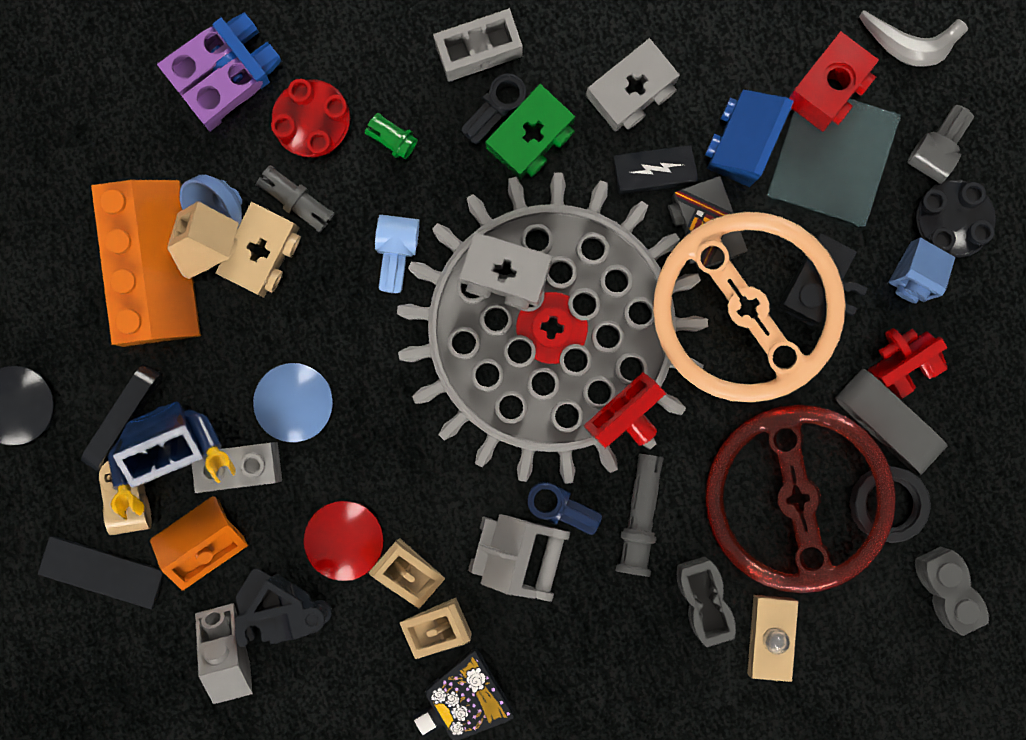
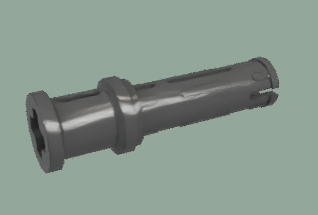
M638 454L630 517L627 528L621 531L620 536L624 542L620 564H617L615 567L617 572L647 577L651 575V570L648 569L651 544L656 543L652 527L663 457Z

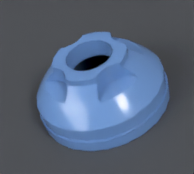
M198 175L187 180L181 186L179 193L182 210L198 201L239 222L240 225L242 221L241 204L243 203L241 196L236 189L231 188L224 180L208 175Z

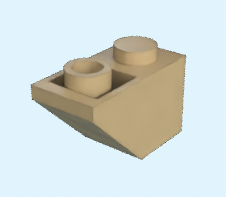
M198 201L178 212L167 249L182 276L190 279L230 259L237 248L238 241L235 236L239 222Z

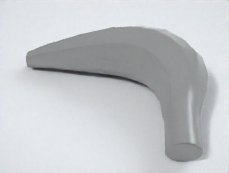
M865 10L859 16L865 27L889 54L911 66L925 67L936 65L943 61L950 53L956 41L968 31L967 25L962 20L957 19L949 28L936 37L919 38L898 30Z

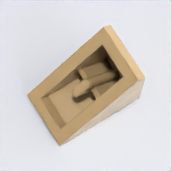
M400 538L369 571L373 578L417 608H420L445 580L437 570Z
M456 598L400 622L415 659L466 644L471 640L472 633Z

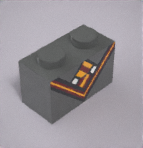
M720 176L675 192L671 197L673 203L668 205L675 227L682 226L685 237L691 231L710 220L727 214H734ZM741 231L722 235L721 242L729 253V260L741 256L748 251ZM716 246L706 248L701 255V262L706 268L722 263L725 260L724 252ZM688 260L689 264H696L698 271L702 270L694 260Z

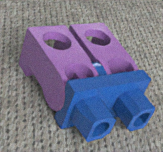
M245 12L227 23L222 17L212 24V27L198 34L157 64L209 132L221 124V119L239 104L269 84L270 81L267 75L282 62L277 52L268 42L251 54L243 44L259 33Z

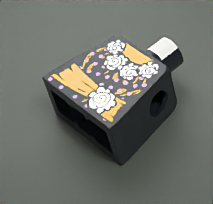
M475 646L426 687L425 694L431 705L413 715V719L424 737L444 726L452 740H460L510 721L514 718V710L478 648Z

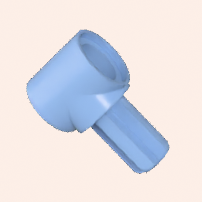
M379 215L375 238V250L383 254L379 290L387 293H400L402 291L406 257H413L416 254L420 225L419 219Z

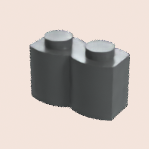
M938 547L915 559L918 578L922 585L933 594L934 610L945 627L964 636L989 624L986 604L980 594L971 587L968 567L959 554L953 550Z
M706 557L679 564L677 567V582L682 595L690 603L688 616L695 635L706 647L734 639L736 631L735 620L730 608L722 600L723 582L716 566Z

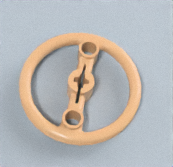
M742 212L727 214L710 220L691 231L677 244L667 257L659 274L654 292L653 313L655 328L661 346L670 362L684 378L697 388L716 397L731 401L758 402L787 395L805 385L820 372L831 358L839 342L844 325L845 297L843 284L835 263L828 251L813 235L801 226L782 217L767 213ZM743 230L764 231L776 234L800 248L813 262L825 288L827 309L822 335L810 355H803L794 343L788 341L768 314L769 302L766 295L756 288L749 287L729 260V253L721 242L722 235ZM710 246L720 248L725 255L723 265L715 270L707 269L701 262L703 251ZM689 259L694 260L704 272L710 274L729 301L728 312L731 319L737 325L749 328L767 353L770 366L776 373L774 380L757 384H740L725 381L707 373L695 364L684 351L673 326L671 304L676 279L682 267ZM728 279L732 280L742 296H746L749 300L758 299L760 304L755 308L758 313L757 316L768 330L769 335L763 332L754 318H751L748 314L742 317L738 314L737 310L741 308L740 298L728 283ZM782 345L792 347L796 353L795 362L788 368L777 367L773 362L772 355L774 351Z

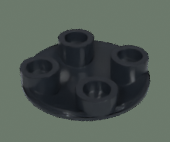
M947 180L942 184L934 185L924 194L917 208L916 222L922 239L955 258H960L978 252L993 238L996 216L993 204L981 184L963 180Z
M20 366L0 368V443L7 445L28 443L40 436L52 424L54 403L51 390L37 371Z

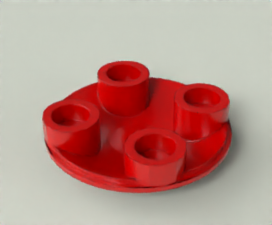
M296 79L290 83L289 87L280 94L275 102L272 111L271 128L281 145L291 153L302 157L322 156L334 150L345 138L350 124L349 107L340 91L331 84L320 80Z
M339 501L322 507L312 516L305 530L304 548L311 565L325 577L339 581L353 580L369 572L379 560L383 549V533L378 520L365 506L349 501Z

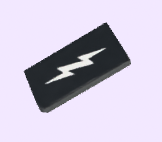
M691 145L613 155L618 195L690 186L698 183V174Z

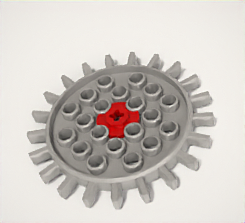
M554 173L550 184V205L527 207L525 204L523 187L517 177L509 178L508 195L512 201L514 211L503 214L495 219L488 215L483 202L474 194L467 197L469 211L480 224V228L475 232L528 248L525 242L527 235L535 230L542 231L547 235L549 244L544 250L538 252L552 256L551 266L557 262H563L571 268L572 277L563 284L554 282L548 274L538 307H528V310L518 309L505 304L506 297L492 292L489 298L479 296L478 298L471 299L466 297L462 293L461 287L463 283H461L459 277L473 234L463 242L449 228L437 223L432 228L435 236L440 243L453 251V255L446 263L443 271H436L425 263L412 261L408 268L418 279L426 280L436 285L430 307H420L414 304L399 305L397 308V314L408 320L428 321L429 344L409 346L399 351V360L416 362L424 358H432L439 377L435 383L421 387L412 396L415 403L429 402L437 395L447 392L459 411L452 419L444 423L439 436L443 440L455 436L460 428L469 420L486 432L487 438L478 449L475 464L483 467L492 458L494 449L499 441L520 447L522 453L517 466L519 481L527 482L532 473V460L535 451L559 453V472L565 484L573 483L575 467L572 461V451L575 449L595 445L599 452L601 464L608 472L611 473L618 470L617 459L610 446L604 448L583 425L632 382L621 375L620 365L624 359H637L641 363L642 372L657 382L660 387L667 376L669 368L676 369L668 359L659 341L655 328L653 306L654 292L661 272V268L656 261L661 256L671 252L680 239L674 233L663 237L654 247L647 249L632 234L633 229L644 219L648 205L643 201L630 210L626 220L621 225L601 215L600 209L607 198L608 183L601 180L592 191L590 205L587 209L564 205L563 196L566 184L563 173ZM588 239H596L603 245L604 254L597 260H589L582 254L581 245ZM611 271L622 272L627 278L626 289L621 292L610 291L605 284L606 275ZM496 272L501 283H505L508 277H516L513 273L501 275ZM698 273L684 274L677 278L673 293L690 290L701 280ZM580 294H587L595 301V310L588 316H581L573 309V299ZM672 299L671 313L675 332H696L708 327L707 318L699 316L675 317ZM634 303H644L650 309L651 316L646 324L638 325L631 321L629 308ZM501 309L507 314L508 323L505 328L493 331L486 326L485 316L490 310ZM550 318L557 319V326L563 327L562 333H556L554 339H548L547 332L541 330V325L548 324ZM611 326L616 329L619 340L615 347L604 348L599 345L596 339L599 328ZM461 332L471 333L475 337V348L469 354H459L453 348L454 337ZM515 341H525L531 347V357L524 363H516L508 355L509 346ZM578 349L586 355L587 364L582 371L573 372L565 366L564 356L569 350ZM691 358L695 364L703 369V364ZM484 364H492L499 370V380L491 387L480 385L476 379L478 368ZM545 372L554 378L555 388L552 393L542 396L534 392L531 383L536 374ZM595 381L606 383L610 389V397L603 404H595L588 397V388ZM667 393L657 402L667 412L682 415L686 409L678 398ZM507 396H516L523 404L521 415L515 419H507L500 413V402ZM564 404L572 405L578 412V421L570 428L561 427L555 419L557 409ZM654 437L643 446L648 449L653 448L656 445Z

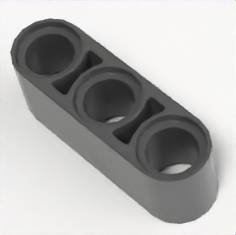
M861 369L835 397L836 401L906 467L919 476L948 447L947 443L880 380L865 369Z

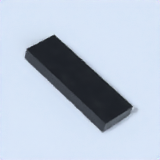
M57 536L49 537L38 575L151 610L155 608L165 576L158 567Z

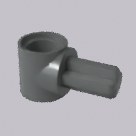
M960 105L953 106L938 131L926 133L911 153L907 163L942 184L951 174L961 157V153H959L960 148L957 144L972 122L974 115L965 107Z

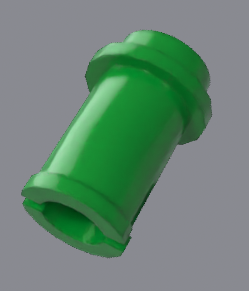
M380 113L373 116L368 123L369 127L365 129L367 136L372 137L392 150V156L395 158L400 156L406 159L412 153L418 139L413 137V131L410 129L404 131L384 118Z

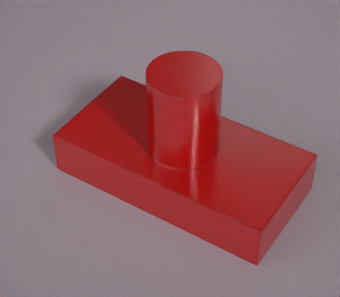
M642 372L583 426L604 448H607L625 430L638 445H644L652 440L657 432V429L644 413L666 393L657 382Z

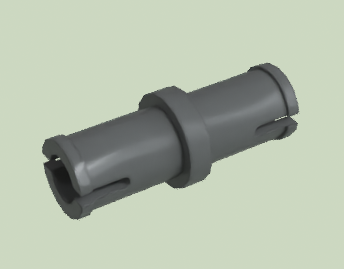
M272 165L268 166L262 173L264 177H259L256 182L257 187L262 188L284 205L283 210L289 214L294 212L313 226L319 233L326 227L327 221H330L334 215L332 210L330 211L307 194L308 189L302 184L299 186L295 185L275 170Z

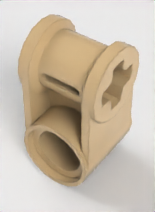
M107 461L99 471V482L103 499L104 522L108 534L117 535L150 529L152 524L151 510L144 483L130 488L131 493L144 504L142 515L138 516L129 506L126 511L127 520H125L112 509L111 501L118 493V490L113 489L109 461Z

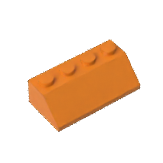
M126 180L91 185L112 345L125 347L201 336L193 277L188 279L182 276L167 249L177 214L182 211L179 193L181 181Z

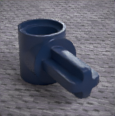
M540 482L530 489L527 501L528 507L534 516L554 525L560 520L590 535L597 531L602 515L569 499L571 492L550 482ZM543 489H549L557 496L555 507L546 512L540 511L534 505L536 493Z

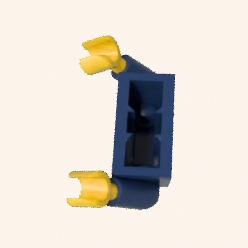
M173 402L166 406L157 407L154 411L135 418L125 425L117 444L110 450L108 455L113 489L118 490V493L111 501V507L118 515L127 520L126 511L129 506L138 516L144 512L143 502L131 493L130 488L203 459V455H208L205 466L216 482L220 483L216 473L222 466H228L232 475H235L236 469L229 456L225 452L219 451L222 447L207 416L193 410L184 411L179 402Z

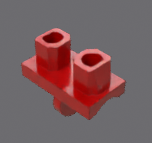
M891 328L885 332L889 344L879 350L883 360L869 368L868 372L880 380L899 399H903L916 388L909 376V373L919 367L923 375L929 379L947 370L948 367L942 351L947 349V346L941 337L936 339L927 331L918 336L915 330L911 329L901 335L895 328Z

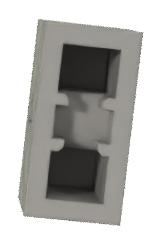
M510 8L433 34L448 82L522 57L523 46Z
M649 38L587 88L586 96L615 132L623 125L629 130L646 116L643 111L644 108L653 101L658 105L662 104L677 91L673 85L676 84L680 74ZM629 82L632 85H637L639 82L643 85L640 92L641 95L636 91L630 95L627 93Z
M474 232L459 279L461 283L467 285L466 291L471 294L489 298L492 292L506 297L505 304L518 309L528 310L529 304L536 307L539 305L551 268L552 256ZM505 264L511 265L512 273L516 277H508L505 283H501L495 269L503 270Z
M278 442L219 449V451H223L229 456L236 469L235 475H232L228 466L220 467L216 473L220 483L212 478L205 466L208 455H203V459L192 463L195 493L282 482Z

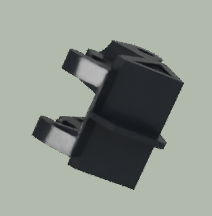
M254 569L236 596L240 614L234 617L235 638L240 647L246 646L249 641L256 637L254 626H257L261 631V640L263 642L270 641V644L286 640H294L319 631L331 618L332 608L324 600L312 602L308 592L280 575L276 574L271 577L260 569Z

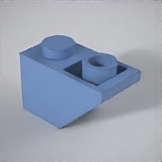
M918 238L910 242L888 283L897 287L895 293L898 296L915 304L918 300L924 302L943 296L948 285L955 257L928 241Z

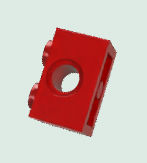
M840 32L791 94L789 99L794 101L791 109L822 132L826 130L832 121L839 126L853 108V105L848 100L855 92L862 96L875 80L876 76L871 71L879 59ZM827 79L837 80L842 85L843 90L833 89L828 84Z

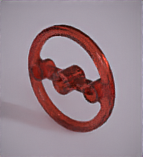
M792 405L777 407L745 421L730 434L720 447L711 465L707 479V515L713 535L721 550L748 577L765 586L781 591L797 593L818 592L839 586L857 576L870 565L881 551L889 536L895 514L896 496L894 480L888 462L877 443L864 429L852 420L834 411L817 406ZM803 423L827 427L853 443L866 459L876 483L877 511L873 527L858 551L838 566H833L830 562L828 548L821 540L815 513L821 502V493L818 486L811 480H808L801 451L804 443V437L801 432V425ZM789 428L795 432L797 444L793 450L784 451L778 447L776 436L781 429ZM762 432L768 433L769 444L772 450L777 453L784 486L778 494V504L781 511L792 519L798 545L796 553L798 573L796 574L771 569L748 554L735 538L725 514L724 488L728 471L741 449ZM791 466H794L795 475H796V482H795V479H794V476H793V472H792V467H791ZM795 487H800L802 494L809 493L810 500L804 503L805 510H803V513L797 503L791 504L789 497L795 494ZM803 514H804V519H806V524H807L808 531L805 530L804 521H803ZM808 547L819 549L824 556L823 565L818 568L808 567L802 560L803 550Z

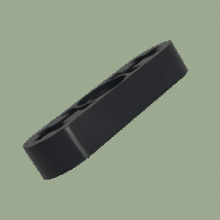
M145 364L135 372L85 449L81 458L82 462L94 470L100 471L101 467L108 461L109 452L117 444L125 425L139 417L162 379L161 374Z

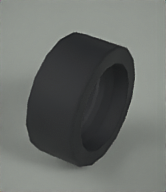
M891 466L874 468L862 475L852 488L849 501L851 515L858 528L871 538L889 543L907 541L920 533L928 521L931 509L929 491L922 480L909 470ZM881 482H899L908 489L912 496V513L907 521L898 527H882L875 523L868 514L866 504L868 494L873 487Z

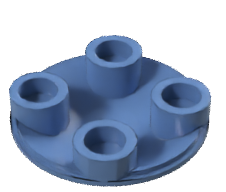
M289 363L277 366L263 376L255 390L253 406L259 424L269 435L285 442H301L313 438L325 427L331 416L333 399L330 385L319 372L303 364Z

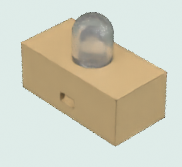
M754 595L747 673L752 679L792 682L798 601L794 598Z

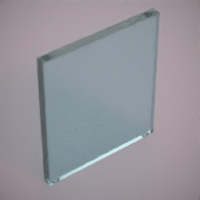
M849 99L848 102L853 105V108L839 126L832 121L826 130L822 132L794 111L767 196L853 223L856 226L865 227L901 115Z

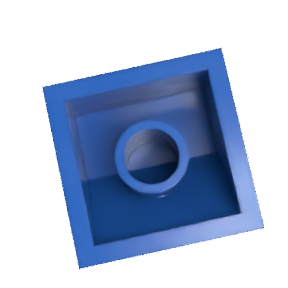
M743 90L737 100L730 97L721 116V120L727 122L722 135L719 136L714 133L705 153V156L711 158L707 169L751 187L761 177L794 101L785 97Z

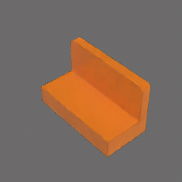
M215 496L210 497L150 540L161 571L182 591L248 546L241 532L227 519L220 501Z

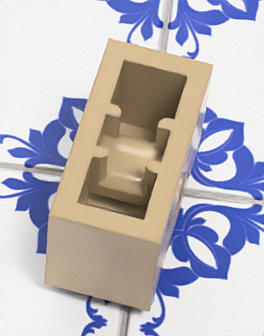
M251 202L237 229L235 238L238 243L234 254L230 259L221 262L215 273L262 297H265L267 291L273 293L283 274L279 267L285 255L291 257L301 238V236L297 235L299 227L295 223ZM265 245V248L270 252L267 259L260 257L257 260L258 256L253 253L254 248Z

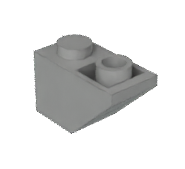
M234 603L195 613L198 676L213 704L252 694L250 661L246 646L240 647L235 638L234 617L237 616V611Z

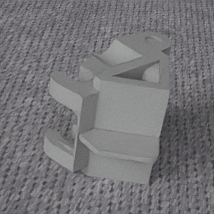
M499 514L498 521L483 516L480 524L482 534L475 559H471L468 571L472 574L483 576L481 580L482 585L505 594L552 602L554 593L550 591L564 539L569 540L570 532ZM536 534L547 535L549 538L536 586L525 585L523 581Z

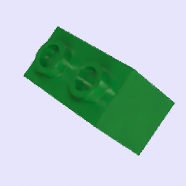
M539 84L487 139L486 149L520 180L527 173L533 177L548 161L544 156L554 144L558 148L562 147L573 135L575 130L571 126L574 124L575 116L546 88ZM528 128L533 132L539 128L541 130V141L538 142L532 139L527 143L525 141V130Z

